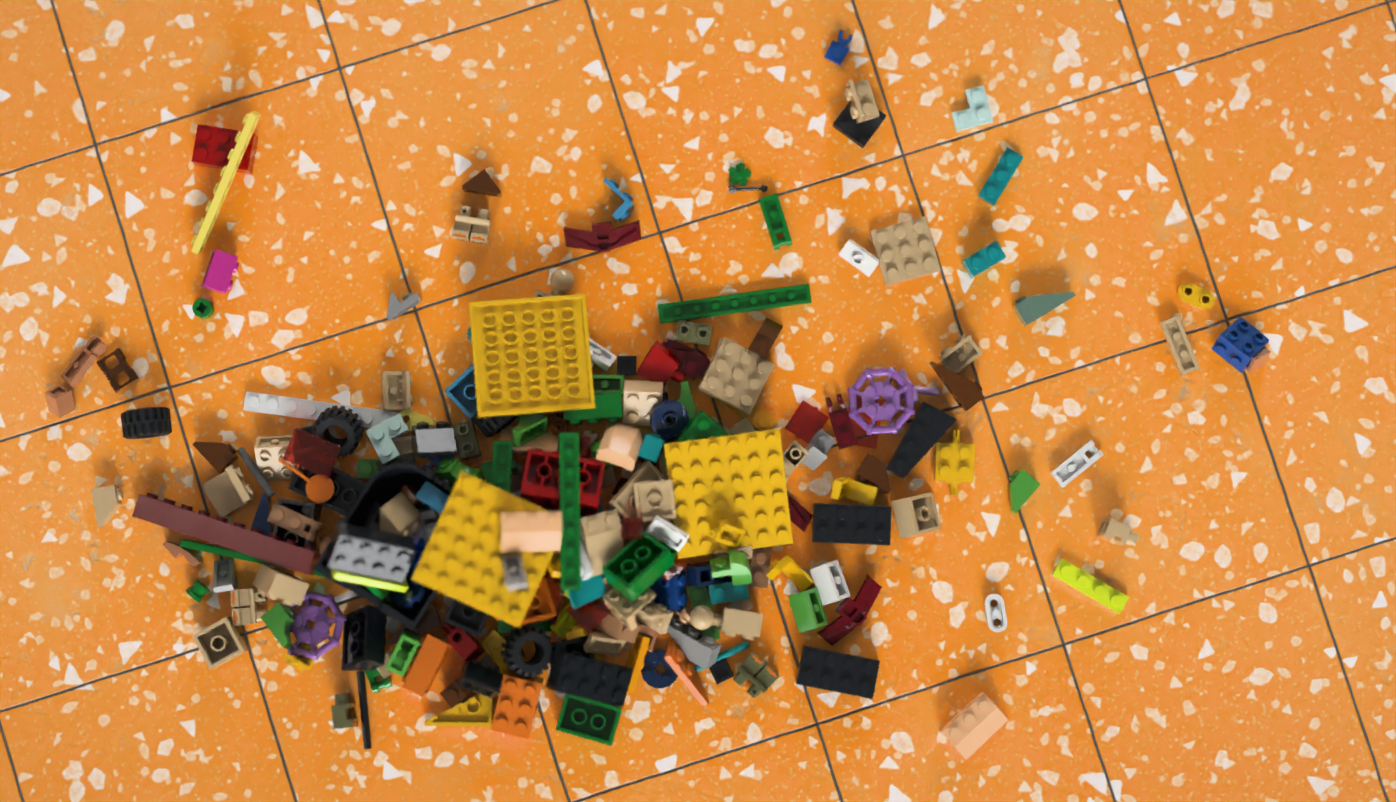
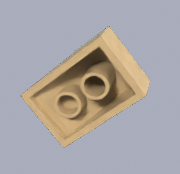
M617 509L580 518V539L594 571L591 577L603 574L601 568L624 548L622 526Z

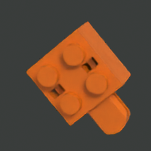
M546 578L541 580L520 627L548 621L557 615Z

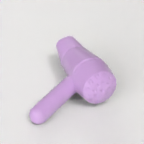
M904 369L897 371L912 384ZM896 381L898 390L902 389L903 387ZM914 386V405L919 401L918 394L939 395L940 389ZM906 392L901 394V400L903 401L905 406Z

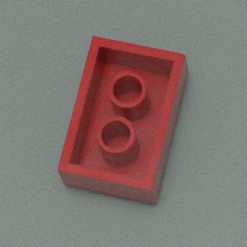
M198 124L191 162L197 166L223 169L229 163L227 157L232 148L235 149L237 144L235 138L239 131ZM253 133L237 172L248 174L253 172L258 136Z

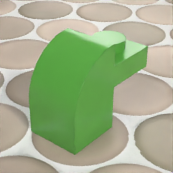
M728 550L729 556L709 559L712 578L731 575L733 586L752 583L749 560L742 552Z

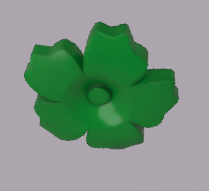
M742 163L737 164L736 168L731 166L728 170L729 176H732L729 179L731 184L737 185L739 182L741 186L746 185L748 182L747 178L751 177V171L748 168L745 169V164Z

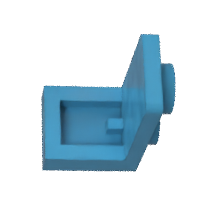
M605 178L603 183L623 201V204L612 214V217L617 222L620 220L624 221L631 214L630 210L634 206L631 202L633 198L627 192L622 193L618 190L619 185L613 179L608 180Z
M425 482L417 493L416 498L441 514L449 496L431 483Z

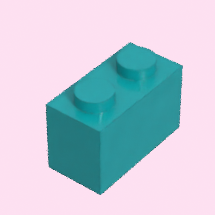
M995 241L964 259L961 263L972 279L1003 261L1006 255L998 242Z
M651 433V435L646 434L637 461L643 463L645 460H648L656 467L664 446V440H661L662 437L655 433Z
M732 582L708 585L711 605L750 599L748 584L733 586Z

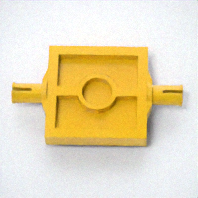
M952 430L951 442L937 443L935 481L949 483L950 495H953V488H955L954 495L958 496V484L964 482L974 483L975 444L960 442L961 430H957V438L956 430Z

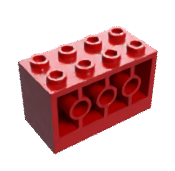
M539 448L528 449L520 492L521 499L541 506L545 510L560 511L559 452L553 451L549 453ZM579 456L580 516L588 517L595 515L597 512L605 462H601L596 458L589 460Z

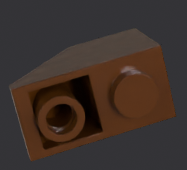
M867 453L855 472L858 475L857 479L866 484L868 482L872 483L881 494L884 492L889 493L891 487L885 463Z

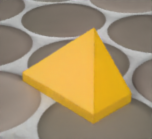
M721 522L710 534L715 541L737 548L746 531Z

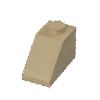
M119 485L91 489L97 527L107 526L122 505L123 491L119 488Z

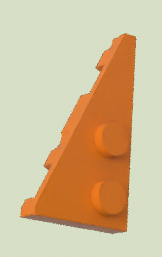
M672 638L664 659L700 705H707L709 699L693 662L687 658Z

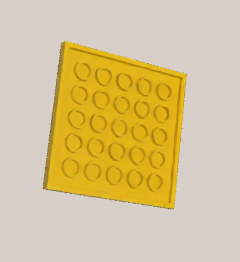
M585 294L469 302L478 418L595 409Z
M779 428L664 443L668 479H673L677 518L673 519L674 526L690 535L687 542L677 553L678 559L713 554L714 550L734 548L712 538L710 533L721 522L746 531L737 548L751 546L752 549L793 543Z
M461 471L411 579L520 628L554 551L501 552L500 513L546 512L547 510ZM520 554L528 588L508 591V588L505 586L501 557Z

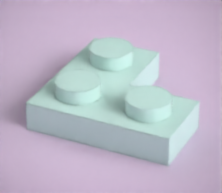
M984 85L966 89L964 92L969 108L951 113L956 132L993 123Z
M399 413L370 428L366 433L383 465L401 457L393 440L409 432V429Z

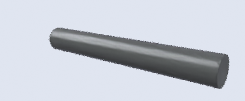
M244 447L237 450L269 498L274 496L275 492Z

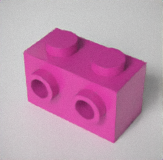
M215 249L212 252L201 287L220 294L230 291L233 280H231L232 274L236 273L239 262H236L238 257Z

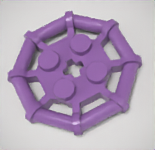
M895 367L866 368L850 388L848 387V416L867 432V435L896 434L911 415L915 414L913 401L914 385L898 373ZM873 376H887V379L883 382H875ZM892 378H894L903 388L900 390L896 389L891 384ZM867 379H869L871 384L868 387H866L865 391H858L859 388L867 381ZM905 392L906 408L901 406V394ZM856 394L862 396V408L857 410ZM879 396H882L884 399H886V402L883 403V406H880V404L877 403V399H879ZM899 410L905 411L894 423L892 419ZM865 412L871 417V424L864 420L860 414ZM888 420L889 426H876L877 421Z
M307 590L302 601H306V606L297 612L293 608L298 605L293 604V606H289L294 613L293 618L295 620L291 625L290 632H293L297 641L288 650V654L290 656L297 655L318 660V657L335 646L340 645L339 640L346 616L341 612L332 594L326 595ZM311 599L324 603L321 607L312 605ZM328 607L334 613V618H330L326 611ZM309 621L316 622L314 629L307 628ZM336 623L333 636L331 637L329 635L330 626L332 627V624ZM325 639L330 640L329 642H327L326 644L317 649V645L319 643H321ZM302 644H309L312 649L306 650L299 647Z

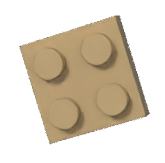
M673 479L633 483L638 522L653 521L656 515L663 519L677 518Z

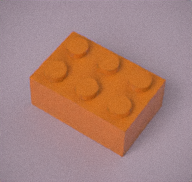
M433 633L422 637L419 644L421 649L419 653L414 654L410 662L412 665L411 669L406 671L401 679L403 688L421 697L428 694L451 647L447 640Z
M506 669L491 730L529 739L544 678L537 676L527 677L517 674L513 670Z

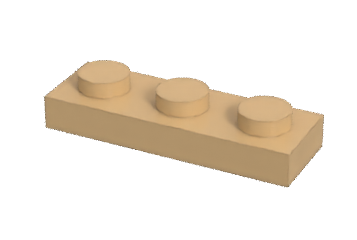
M1179 316L1160 322V327L1180 376L1200 369Z

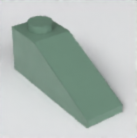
M1075 293L1032 295L1028 298L1024 295L1015 301L1016 305L1012 308L1025 327L1073 298Z

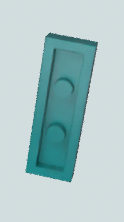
M1007 147L977 197L994 206L1024 157Z

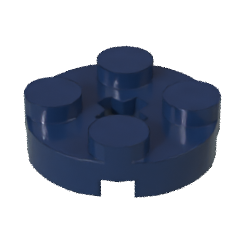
M666 400L652 407L650 425L655 433L666 439L675 438L688 426L689 414L679 401ZM671 415L674 419H671V422L668 423L665 419Z
M414 573L406 575L408 583L406 593L393 591L390 595V599L400 609L407 610L412 608L411 604L415 601L419 603L426 594L427 586L411 579Z
M666 650L652 651L644 658V667L641 670L644 681L651 687H668L678 677L664 659ZM659 663L663 664V668L666 669L660 675L654 669L655 666H659Z

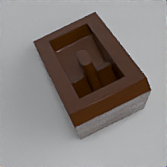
M485 169L462 186L464 192L502 197L500 189Z

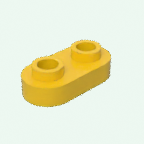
M1185 282L1177 289V296L1181 301L1200 310H1207L1214 305L1215 299L1213 294L1193 283ZM1186 288L1190 289V295L1185 294ZM1203 297H1207V298H1208V302H1207V303H1204V302L1202 301V298H1203Z

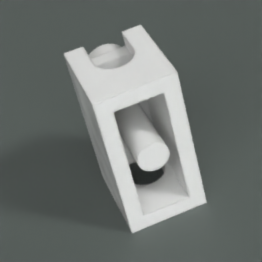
M838 560L809 569L815 587L818 589L822 606L850 597Z

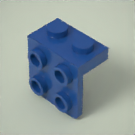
M1238 318L1219 335L1211 349L1239 372H1243L1251 359L1268 344L1269 339L1246 320Z
M666 571L648 587L656 595L652 601L665 605L667 610H682L686 607L687 579L685 571Z

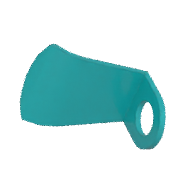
M596 575L583 581L581 578V590H568L573 609L606 594L602 575Z

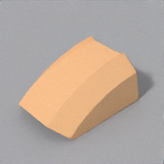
M619 422L608 426L603 435L596 459L633 471L643 442L639 429Z

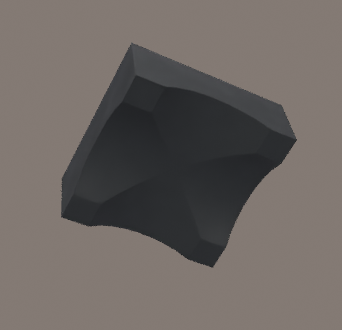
M849 101L832 127L861 148H864L884 121L886 115L878 110L879 117L857 123L856 119H852L850 113L851 102Z

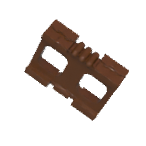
M120 348L115 349V351L96 362L116 393L132 381L139 379L134 369H131L127 361L124 360L126 357ZM115 355L119 364L109 369L105 360ZM125 371L129 381L119 385L115 377Z

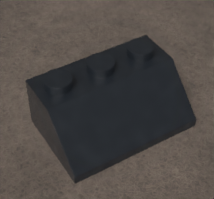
M278 498V504L320 522L321 504ZM274 524L273 534L281 536L280 540L286 542L287 539L298 542L297 546L304 548L305 545L316 548L317 539L315 542L310 541ZM309 524L306 528L307 532H309L311 528Z
M366 605L345 615L342 670H374L383 666L385 661L386 614L377 607Z

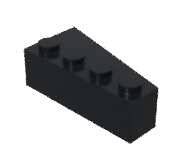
M924 401L921 402L888 463L886 471L903 479L957 419Z

